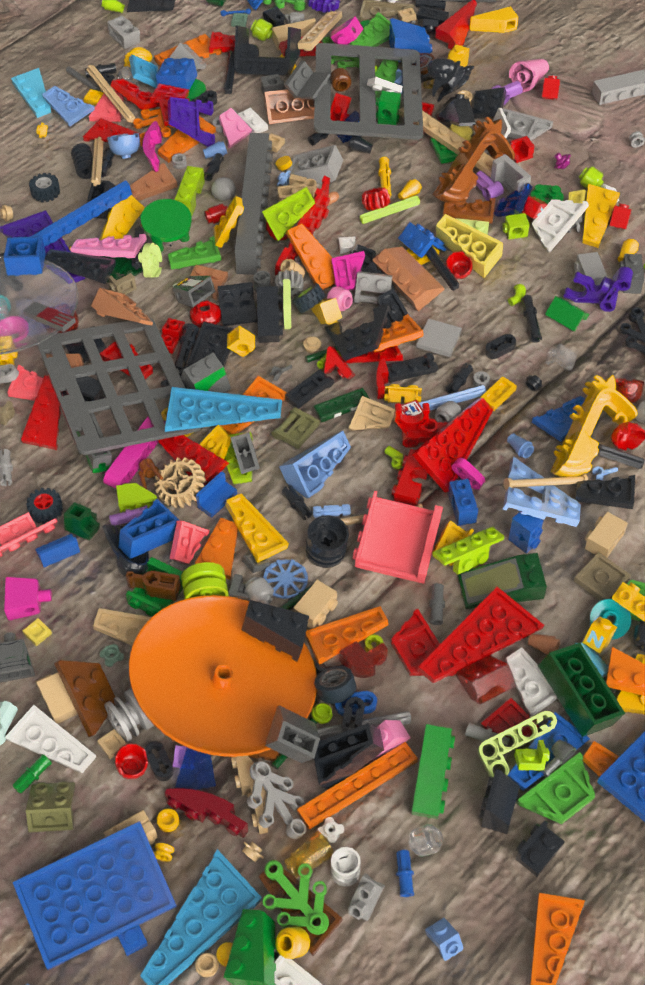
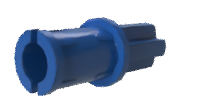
M409 850L397 851L398 872H396V876L399 877L400 897L414 896L412 880L414 871L411 870Z

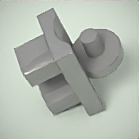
M365 873L348 907V913L358 920L362 918L368 921L385 885L374 881Z

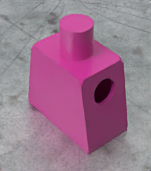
M356 16L332 30L331 38L335 44L347 45L359 36L363 27Z
M6 577L4 611L8 620L39 614L41 612V602L52 601V590H41L37 579Z

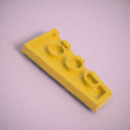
M588 184L586 201L589 206L585 211L583 244L599 248L614 206H616L619 199V192Z
M132 195L116 204L108 213V219L103 227L99 241L112 236L115 239H123L145 207Z
M242 493L226 500L225 506L257 563L288 548L289 543Z

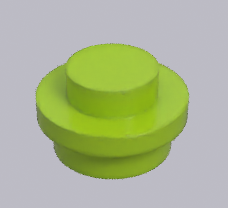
M325 703L316 705L311 712L313 719L321 724L329 723L333 716L331 707Z

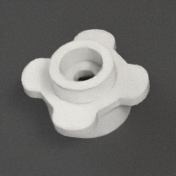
M332 817L326 818L325 824L318 828V835L323 836L329 843H335L339 835L344 832V826L334 822Z

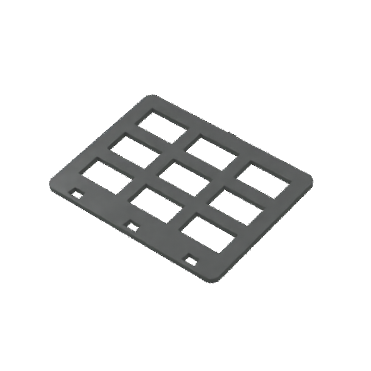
M150 318L153 322L152 326L133 321H124L37 338V348L80 454L88 455L201 430V428L165 432V423L154 400L170 397L172 387L185 388L179 375L180 372L176 368L153 319ZM144 330L154 353L134 356L125 334ZM113 336L122 359L103 362L93 339ZM82 342L91 364L71 368L62 345ZM45 353H51L52 357L47 358ZM159 363L169 386L150 390L139 366ZM128 369L137 392L117 396L108 372ZM96 375L105 399L85 402L75 378ZM60 391H66L68 395L62 397ZM143 403L153 427L132 431L123 406ZM110 409L120 434L99 438L90 413ZM76 431H82L83 436L78 437Z

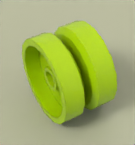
M211 562L198 563L185 569L181 575L185 599L209 595L229 596L227 584L225 583L224 568L219 564Z

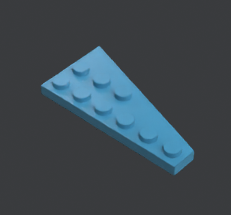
M172 387L165 432L280 418L282 400Z
M218 849L213 855L209 866L202 873L198 884L193 888L177 914L173 925L166 932L159 948L155 950L141 973L140 977L146 985H169L196 961L201 954L206 952L239 922L243 909L252 910L262 901V897Z

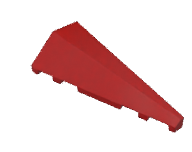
M471 0L436 28L435 38L448 43V49L451 50L455 45L463 46L469 31L470 17L474 16L477 2Z

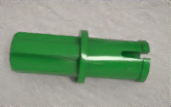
M42 754L29 768H25L26 772L13 784V788L18 793H23L35 780H39V776L52 762Z

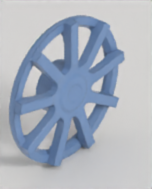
M293 559L276 560V562L265 569L263 576L268 583L278 582L273 588V596L282 599L295 597L306 588L308 583L305 567ZM282 564H289L286 571L283 569ZM293 565L299 568L294 572H290ZM278 566L281 572L279 573L272 569ZM301 572L304 575V578L294 577ZM268 573L277 576L276 578L267 579ZM293 582H302L304 584L299 589ZM279 587L284 588V595H278L275 592ZM292 587L296 593L287 595V588Z

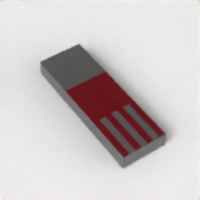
M36 301L23 310L24 316L62 332L76 323L75 317Z

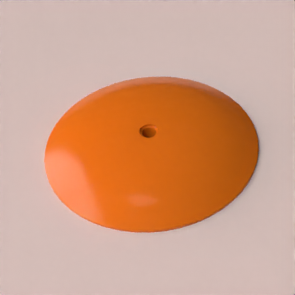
M209 595L178 601L155 614L143 626L133 643L129 660V678L137 703L153 725L169 738L185 747L217 756L237 757L258 754L271 749L265 746L277 706L280 705L306 719L311 713L317 693L314 684L317 675L310 651L304 643L298 662L292 659V656L284 651L280 653L270 643L266 641L263 643L242 631L245 613L249 604L247 600L229 596Z

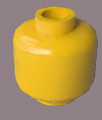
M301 927L284 928L276 937V949L286 959L302 957L308 952L310 947L309 935Z

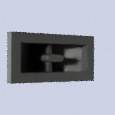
M247 432L231 437L241 474L260 469L250 433Z

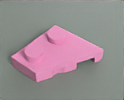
M232 108L220 115L219 122L223 127V133L227 138L229 148L252 133V129Z

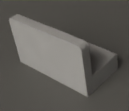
M180 43L170 56L173 59H194L196 71L197 69L204 70L207 66L187 44Z

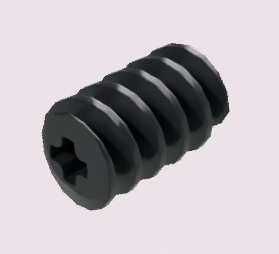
M80 143L72 148L71 156L76 174L82 179H90L93 161L92 152L88 144Z

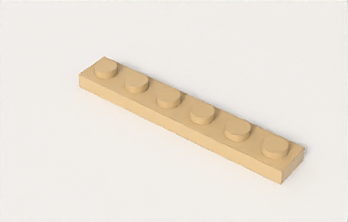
M342 11L327 12L298 42V49H304V51L312 50L342 18Z

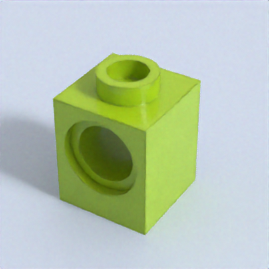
M525 213L505 217V223L502 224V228L508 240L528 237L529 222Z

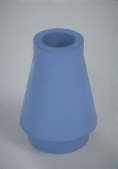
M218 141L203 149L206 159L214 158L216 153L222 154V157L228 154L224 141Z
M514 433L507 438V442L519 457L528 458L534 452L532 442Z

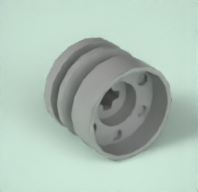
M132 688L124 692L125 703L120 698L115 697L113 700L116 707L110 701L104 704L112 727L121 735L125 742L132 740L130 731L135 737L139 735L138 724L145 730L155 726L138 705Z

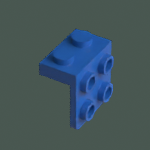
M409 222L398 237L401 242L421 258H423L432 245L444 252L447 250L443 246L444 242L433 236L434 234L430 230L425 229L419 223L414 225Z

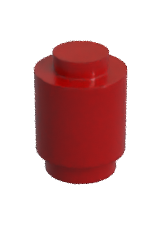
M221 203L207 208L204 214L208 224L220 222L222 215L226 216L227 205L224 206Z

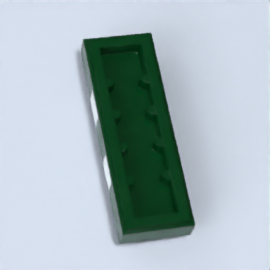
M360 388L314 405L313 408L322 423L356 410L362 396L369 398L364 388Z

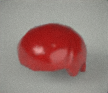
M453 252L446 260V266L456 279H464L471 274L473 269L472 261L464 252Z
M128 743L120 747L116 754L115 766L117 772L125 779L139 778L144 775L148 767L146 750L138 744Z

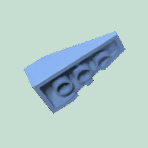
M340 431L280 465L279 468L288 485H291L305 498H310L323 488L324 482L333 474V469L337 463L342 461L351 446L344 431Z

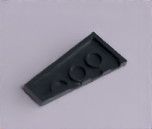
M53 249L49 250L44 260L46 265L106 284L116 266V259Z

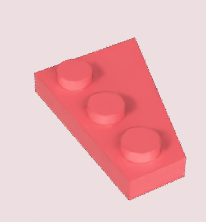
M116 92V94L124 102V96ZM104 93L95 106V110L89 115V121H98L102 118L110 122H121L122 115Z

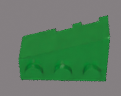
M242 910L223 977L232 985H276L274 971H276V963L274 962V950L276 949L275 921L264 911Z

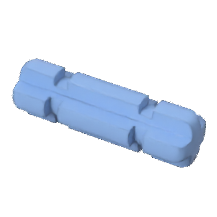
M343 504L340 507L339 505L324 506V508H321V506L313 507L314 518L326 515L336 517L340 516V514L349 516L351 514L349 504Z

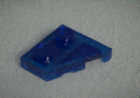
M526 183L522 191L518 192L515 190L510 195L500 199L494 214L497 217L521 214L532 186Z
M187 747L175 788L198 790L216 786L211 755Z

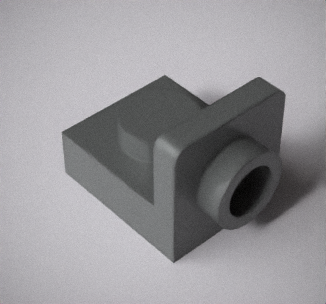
M234 574L228 594L229 597L249 601V595L244 594L245 583H243L242 575Z

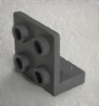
M300 61L284 86L294 98L315 99L331 75L326 72H313L305 61Z

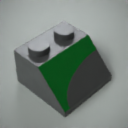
M214 353L185 368L181 375V379L188 389L226 393L231 389L224 366Z

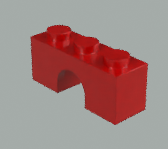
M410 449L408 456H404L402 464L404 468L399 470L397 481L399 482L398 485L394 484L392 496H394L395 502L417 506L421 496L422 484L413 481V479L421 478L426 480L428 473L411 455L416 451L414 449Z

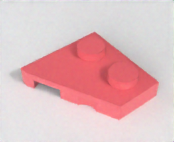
M177 521L170 559L183 564H190L195 552L201 547V540L204 536H208L210 530L185 521Z

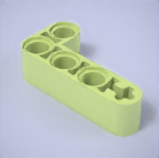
M550 711L541 712L481 743L478 748V755L489 777H494L492 771L494 765L502 766L504 774L508 775L509 767L503 755L550 732L557 724L556 716ZM543 717L551 720L548 724L549 727L543 725L537 730L536 725L543 720ZM523 726H528L532 729L531 737L522 735L521 728ZM507 735L513 739L511 747L503 745V736ZM485 745H490L494 749L493 756H485L482 748Z

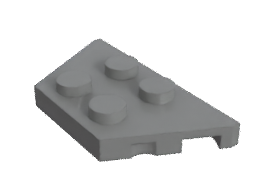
M503 108V112L511 127L510 134L507 137L518 139L528 136L532 141L553 126V121Z

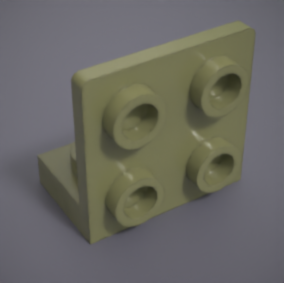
M62 781L59 783L31 785L26 806L29 832L73 830L72 802L75 782Z

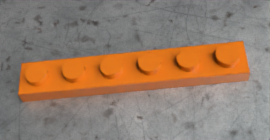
M404 742L299 807L297 813L310 830L326 818L331 817L418 762V758L408 744Z

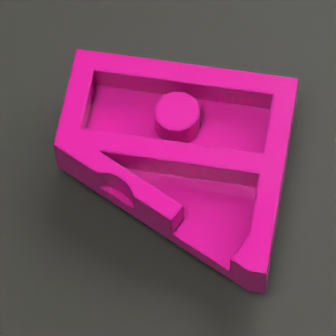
M364 251L332 258L336 286L349 291L355 290L357 272L361 271L365 258Z

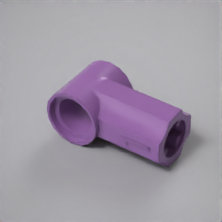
M518 80L503 86L506 89L504 105L510 98L522 93L523 88ZM496 85V86H494L492 89H494V88H501V86H500V85Z
M482 171L476 173L478 176L476 186L482 191L485 200L490 201V198H496L504 193L503 186L499 181L494 182Z

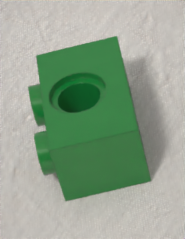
M382 91L381 96L377 97L376 106H378V109L376 111V119H378V124H398L400 117V93Z

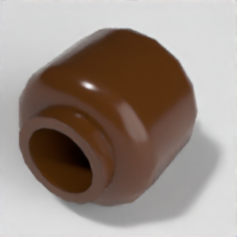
M337 68L331 72L330 82L334 90L344 92L350 88L352 80L346 69Z

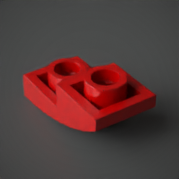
M168 318L162 328L161 337L168 352L173 354L179 343L185 322Z

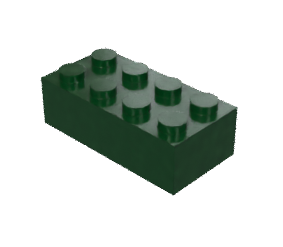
M581 643L550 652L539 663V669L582 737L613 726L625 714Z

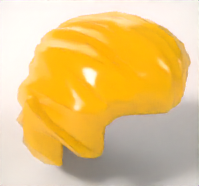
M143 47L133 48L125 55L124 67L131 70L129 61L131 55L140 57L148 62L152 61V55Z

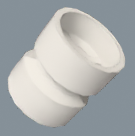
M341 847L332 854L331 877L338 885L344 887L351 886L359 879L361 862L357 851L353 848Z

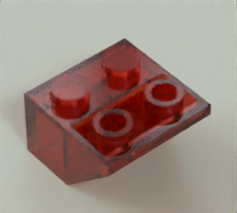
M491 655L456 672L457 679L471 700L480 705L516 687L509 664Z

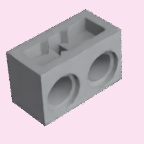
M123 15L107 22L109 35L124 49L140 43L139 29L133 26Z

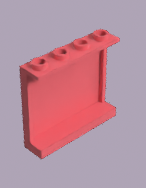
M374 491L373 498L369 497L367 503L369 512L364 514L362 525L365 526L364 530L360 531L357 542L360 543L359 548L354 549L352 559L356 560L355 567L424 584L443 507L435 505L434 511L378 498L377 491Z

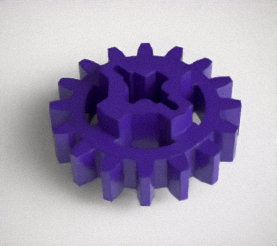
M308 0V6L312 7L311 9L323 13L330 12V10H338L340 0Z

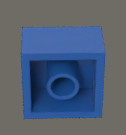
M167 58L163 61L156 74L158 84L189 90L197 77L194 59Z
M42 236L7 238L4 253L7 275L42 274L45 260Z

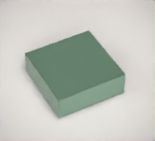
M233 13L231 27H246L248 14Z

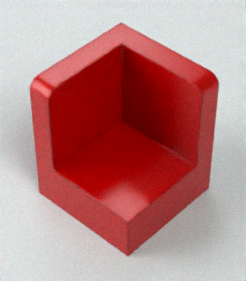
M528 136L510 141V146L515 154L513 159L515 163L533 158L535 145Z

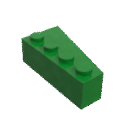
M426 724L412 815L438 819L439 813H444L445 801L441 800L442 791L447 792L449 779L445 778V771L451 768L452 757H448L449 748H454L455 736L451 735V728Z

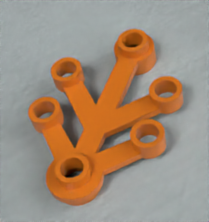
M160 107L152 111L149 109L141 110V118L147 120L134 119L133 124L136 129H141L157 121L162 136H171V129L163 124ZM146 132L141 133L140 136H139V137H140V146H142V147H143V139H144V136H145V133H146Z

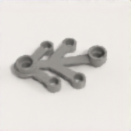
M263 761L253 763L249 770L250 776L254 780L252 795L247 798L249 807L255 809L262 804V786L267 792L264 813L259 817V824L263 828H268L274 823L273 810L275 805L287 825V836L291 839L300 838L305 834L306 826L302 820L293 819L283 803L290 804L294 811H297L299 807L305 804L301 796H293L286 793L293 787V781L289 777H282L272 773L270 766ZM272 783L278 784L279 789L274 788Z

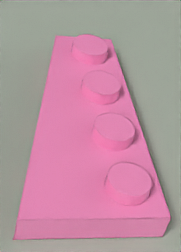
M139 234V237L132 238L131 235H124L123 239H115L112 236L100 241L99 238L77 239L70 250L73 253L99 257L135 258L147 239L146 234Z

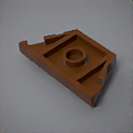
M59 660L54 665L88 737H92L97 733L108 716L104 704L110 701L115 706L113 700L115 698L114 692L100 663Z

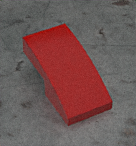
M385 358L380 360L377 368V400L385 398L384 384H388L389 372Z

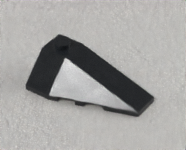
M455 94V97H451L435 114L438 120H443L444 118V122H451L453 125H476L469 98L465 94Z

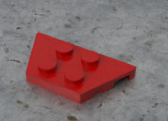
M419 609L413 612L412 617L391 638V644L409 675L424 676L417 670L418 666L440 643Z

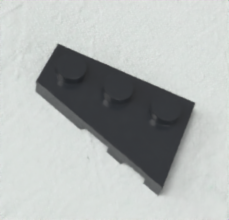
M631 475L625 479L614 477L608 481L597 479L577 482L575 500L583 503L633 509L636 475Z

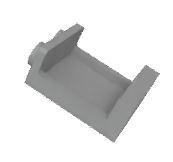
M506 154L493 160L491 179L494 182L499 181L514 196L513 205L515 207L524 204L529 195L531 175Z

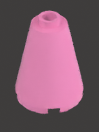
M544 59L518 61L511 66L509 78H511L512 82L518 80L521 83L522 93L528 92L548 72L549 65Z

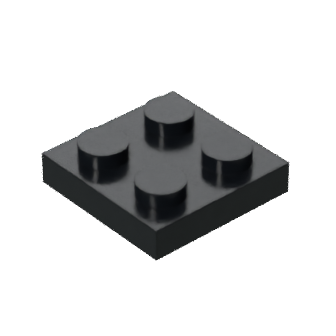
M505 87L475 91L472 104L474 119L493 117L496 115L498 108L503 109L506 96Z

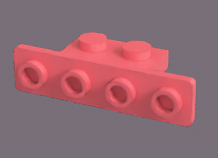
M28 512L0 526V558L3 556V552L7 550L12 552L21 547L20 543L24 541L32 542L38 538V534L42 532L47 534L56 529L57 519L55 518L37 528Z

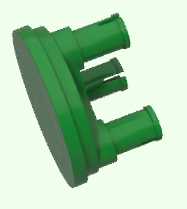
M160 199L148 204L141 214L142 229L151 238V241L159 246L161 252L164 250L163 242L189 241L192 216L186 205L173 199Z

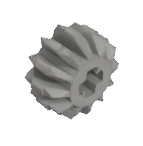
M280 271L275 276V286H278V292L282 293V295L283 279L290 280L291 296L294 294L298 295L299 292L303 291V277L299 274V271Z

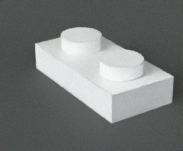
M378 77L370 78L367 82V86L372 87L375 91L402 92L403 86Z
M252 108L238 113L241 119L252 129V133H262L268 130V124Z

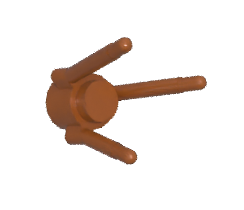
M147 458L140 462L139 468L141 471L138 472V475L141 478L143 488L147 489L145 477L153 478L157 476L160 480L163 479L152 459Z

